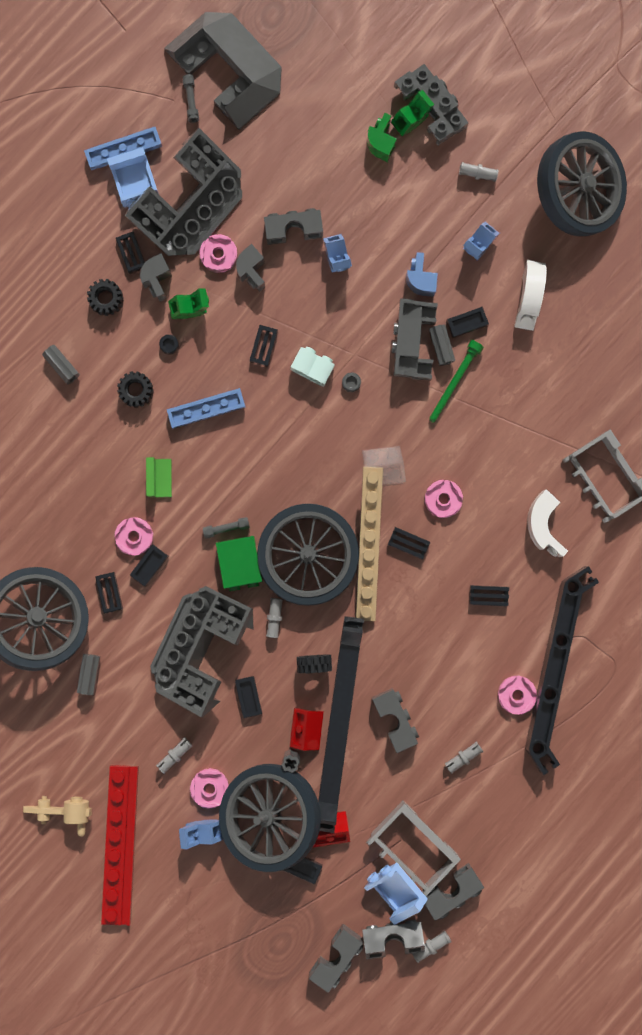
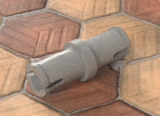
M461 162L459 169L460 175L496 182L499 172L498 169L482 167L481 164L476 166Z
M271 598L269 615H267L268 628L266 636L278 638L280 621H282L281 608L283 599Z
M184 737L173 749L168 751V754L156 766L162 773L166 774L176 762L179 763L181 761V757L193 745Z
M476 741L464 751L460 750L459 754L446 762L445 765L453 774L463 765L470 764V760L484 751Z
M443 931V933L435 938L426 940L425 952L412 954L417 963H419L431 954H437V950L451 943V939L446 931Z

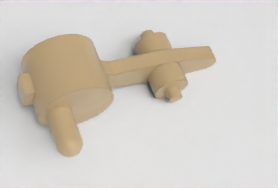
M42 796V799L38 800V806H23V812L36 813L37 820L41 821V824H46V821L50 820V814L64 815V823L78 824L77 834L82 837L85 835V825L89 820V816L92 815V808H89V801L84 800L83 797H71V800L64 801V807L50 806V799H47V796Z

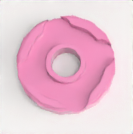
M221 234L210 236L202 243L200 248V259L203 265L209 271L215 273H223L230 270L235 265L238 257L234 242L229 237ZM221 249L224 255L221 258L214 257L215 250Z
M436 481L425 493L427 509L439 518L455 515L462 506L463 494L461 489L452 481ZM440 494L448 495L449 501L447 504L439 502Z
M140 518L123 520L115 531L117 547L128 555L145 553L153 542L151 526ZM133 531H137L139 534V539L136 542H132L129 539V535Z
M511 676L501 683L498 690V700L507 712L518 715L530 711L536 703V689L527 678ZM515 690L522 692L520 700L513 699L512 694Z
M204 769L197 773L191 782V797L203 808H216L221 804L222 797L229 786L228 780L219 770ZM208 783L213 784L215 787V791L211 794L204 790V786Z

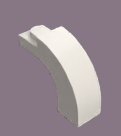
M527 260L522 277V296L514 325L516 328L533 331L537 316L539 317L545 290L546 263Z
M543 490L535 498L529 509L527 518L528 531L533 543L539 550H543L547 546V551L552 556L564 557L568 550L550 534L548 529V518L560 501L548 490Z

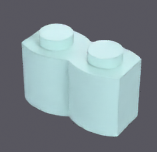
M301 347L290 370L324 387L334 369L335 364L332 363L333 360L324 355L322 357L316 355V351L310 347Z

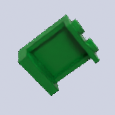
M255 536L216 543L224 589L229 588V592L241 590L240 586L248 585V588L259 586V582H263L258 565Z

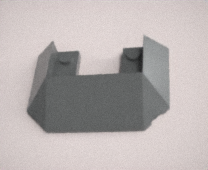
M205 12L164 48L186 74L192 75L216 53L235 71L239 78L213 101L238 130L280 95L282 67L232 13Z
M200 128L182 143L183 146L173 157L199 182L198 186L181 206L175 210L153 188L148 186L137 201L132 202L124 215L168 256L195 254L200 249L202 243L210 237L242 199L241 169Z
M207 586L200 588L199 591L193 594L189 593L183 596L150 666L156 680V692L194 714L204 717L220 702V700L214 697L221 681L199 670L202 660L214 634L235 645H239L246 628L254 630L253 609Z

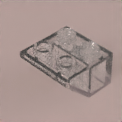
M400 446L362 450L364 467H383L382 487L406 483Z

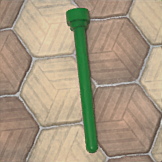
M471 340L468 344V353L429 418L431 422H436L474 356L477 357L478 354H481L484 347L480 343Z

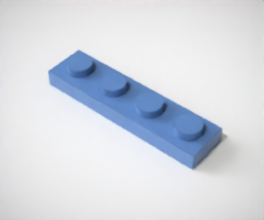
M152 127L84 150L92 171L109 165L108 158L142 147L145 152L162 147L156 127Z
M238 388L167 409L171 427L174 429L246 407L241 390Z

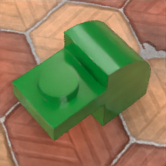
M421 90L409 105L399 109L391 123L400 135L404 136L426 120L429 116V111L435 104Z
M384 113L382 119L378 118L375 127L369 126L367 146L370 152L385 162H388L397 141L396 138L386 134L392 117L387 113Z
M199 288L190 295H176L170 299L168 303L171 319H188L206 314V309L209 307V297L207 296L206 288Z

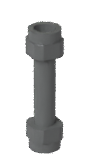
M187 74L182 77L183 86L187 94V116L190 123H195L199 121V112L196 109L193 90L195 83L193 75Z
M245 517L238 519L236 522L212 527V525L204 527L203 534L205 539L215 537V534L236 529L245 530L250 528L248 518Z

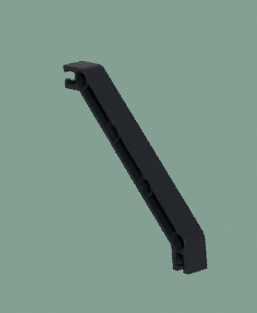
M589 566L582 567L561 582L537 689L536 703L533 708L526 740V750L543 775L547 774L548 771L545 765L542 766L540 758L546 754L550 758L553 768L560 765L549 746L582 593L599 583L597 578H592V576L588 578L590 582L584 585L579 581V577L583 574L592 573ZM570 582H573L575 584V590L573 592H570L568 590V584ZM559 635H562L564 642L559 646L556 643V639ZM547 689H551L553 692L552 697L546 699L544 696ZM536 743H540L541 749L538 752H533V746Z
M345 616L343 622L318 798L321 812L320 831L334 833L337 820L346 743L364 619Z

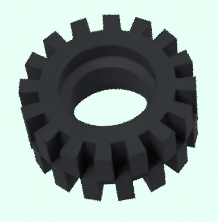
M99 279L100 282L98 283L96 281L93 282L94 286L90 285V291H87L89 305L99 315H114V312H118L120 310L119 307L123 305L124 297L122 296V291L115 282H111L109 279L105 281ZM103 291L112 293V300L108 304H101L98 300L99 294Z
M131 371L130 374H124L125 377L120 378V384L118 383L117 385L120 399L128 406H134L135 408H138V406L143 407L145 403L148 404L150 402L149 399L153 397L152 393H154L153 385L149 378L138 371L136 373ZM132 383H140L143 390L139 396L134 397L129 394L128 389Z
M331 655L296 657L297 673L332 671Z

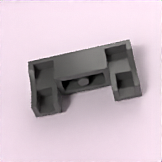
M425 64L412 73L410 71L395 81L394 88L400 89L403 93L404 101L423 90L435 104L429 111L435 122L428 126L427 132L429 134L432 132L437 139L436 144L438 146L467 128L469 122L458 109L457 98L449 93L445 82L442 79L440 80L437 75L433 76Z
M400 298L398 322L394 323L393 334H396V342H392V353H395L394 376L431 381L433 360L418 359L421 324H436L438 303Z

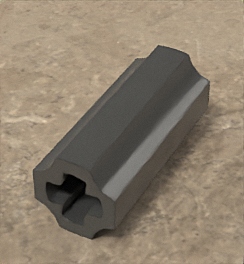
M445 324L430 328L429 333L439 366L455 362Z
M55 345L49 346L43 352L42 356L67 385L79 377L80 374Z
M83 654L77 693L94 695L101 656Z
M289 749L284 753L282 767L284 771L293 773L298 770L300 755L298 751Z

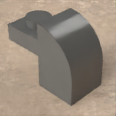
M252 244L238 256L236 269L241 282L247 279L248 284L253 289L257 288L260 292L265 288V282L257 274L256 270L265 262L264 257Z
M159 254L144 263L141 268L140 279L144 288H149L153 298L158 297L160 302L167 299L159 281L172 276L162 254Z

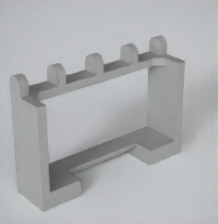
M611 429L562 460L564 463L570 460L577 470L572 473V476L575 477L580 474L587 487L582 491L586 493L590 490L598 503L594 504L593 508L596 509L601 506L607 515L602 520L604 524L642 501V478L638 479L618 450L621 444ZM600 440L603 441L638 494L637 498L614 513L610 511L576 459L578 454Z
M404 800L378 825L366 842L370 846L375 841L383 849L379 856L383 858L388 854L411 876L410 879L413 882L416 881L424 889L422 893L425 896L461 860L459 855L445 841L443 842ZM401 813L449 858L426 884L378 838Z

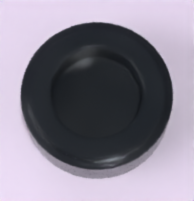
M165 335L160 339L159 346L162 352L171 355L177 352L179 342L175 336Z

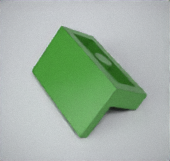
M146 457L147 497H172V459Z

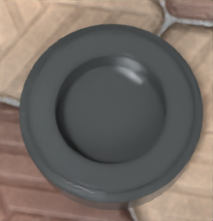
M351 372L343 377L342 386L347 392H355L360 388L361 379L358 374Z

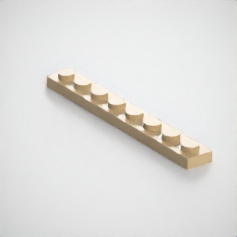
M363 467L356 618L364 619V621H375L383 467Z

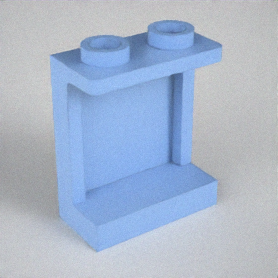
M143 147L107 159L124 208H129L133 201H137L148 186L158 193Z
M397 862L391 866H384L379 873H372L367 878L368 883L364 887L366 891L374 887L394 912L389 919L394 925L419 913L427 901L426 896Z

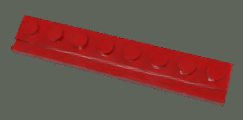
M110 765L101 925L130 926L139 766Z

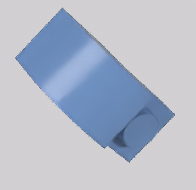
M484 222L473 236L465 242L463 249L478 260L500 233L487 222Z
M342 234L323 238L331 272H341L352 266L351 259L347 254Z
M417 252L415 258L411 260V270H407L406 273L407 285L418 295L434 297L438 273L423 272L424 253Z
M219 820L190 822L185 827L179 829L181 849H189L199 844L212 845L224 840Z

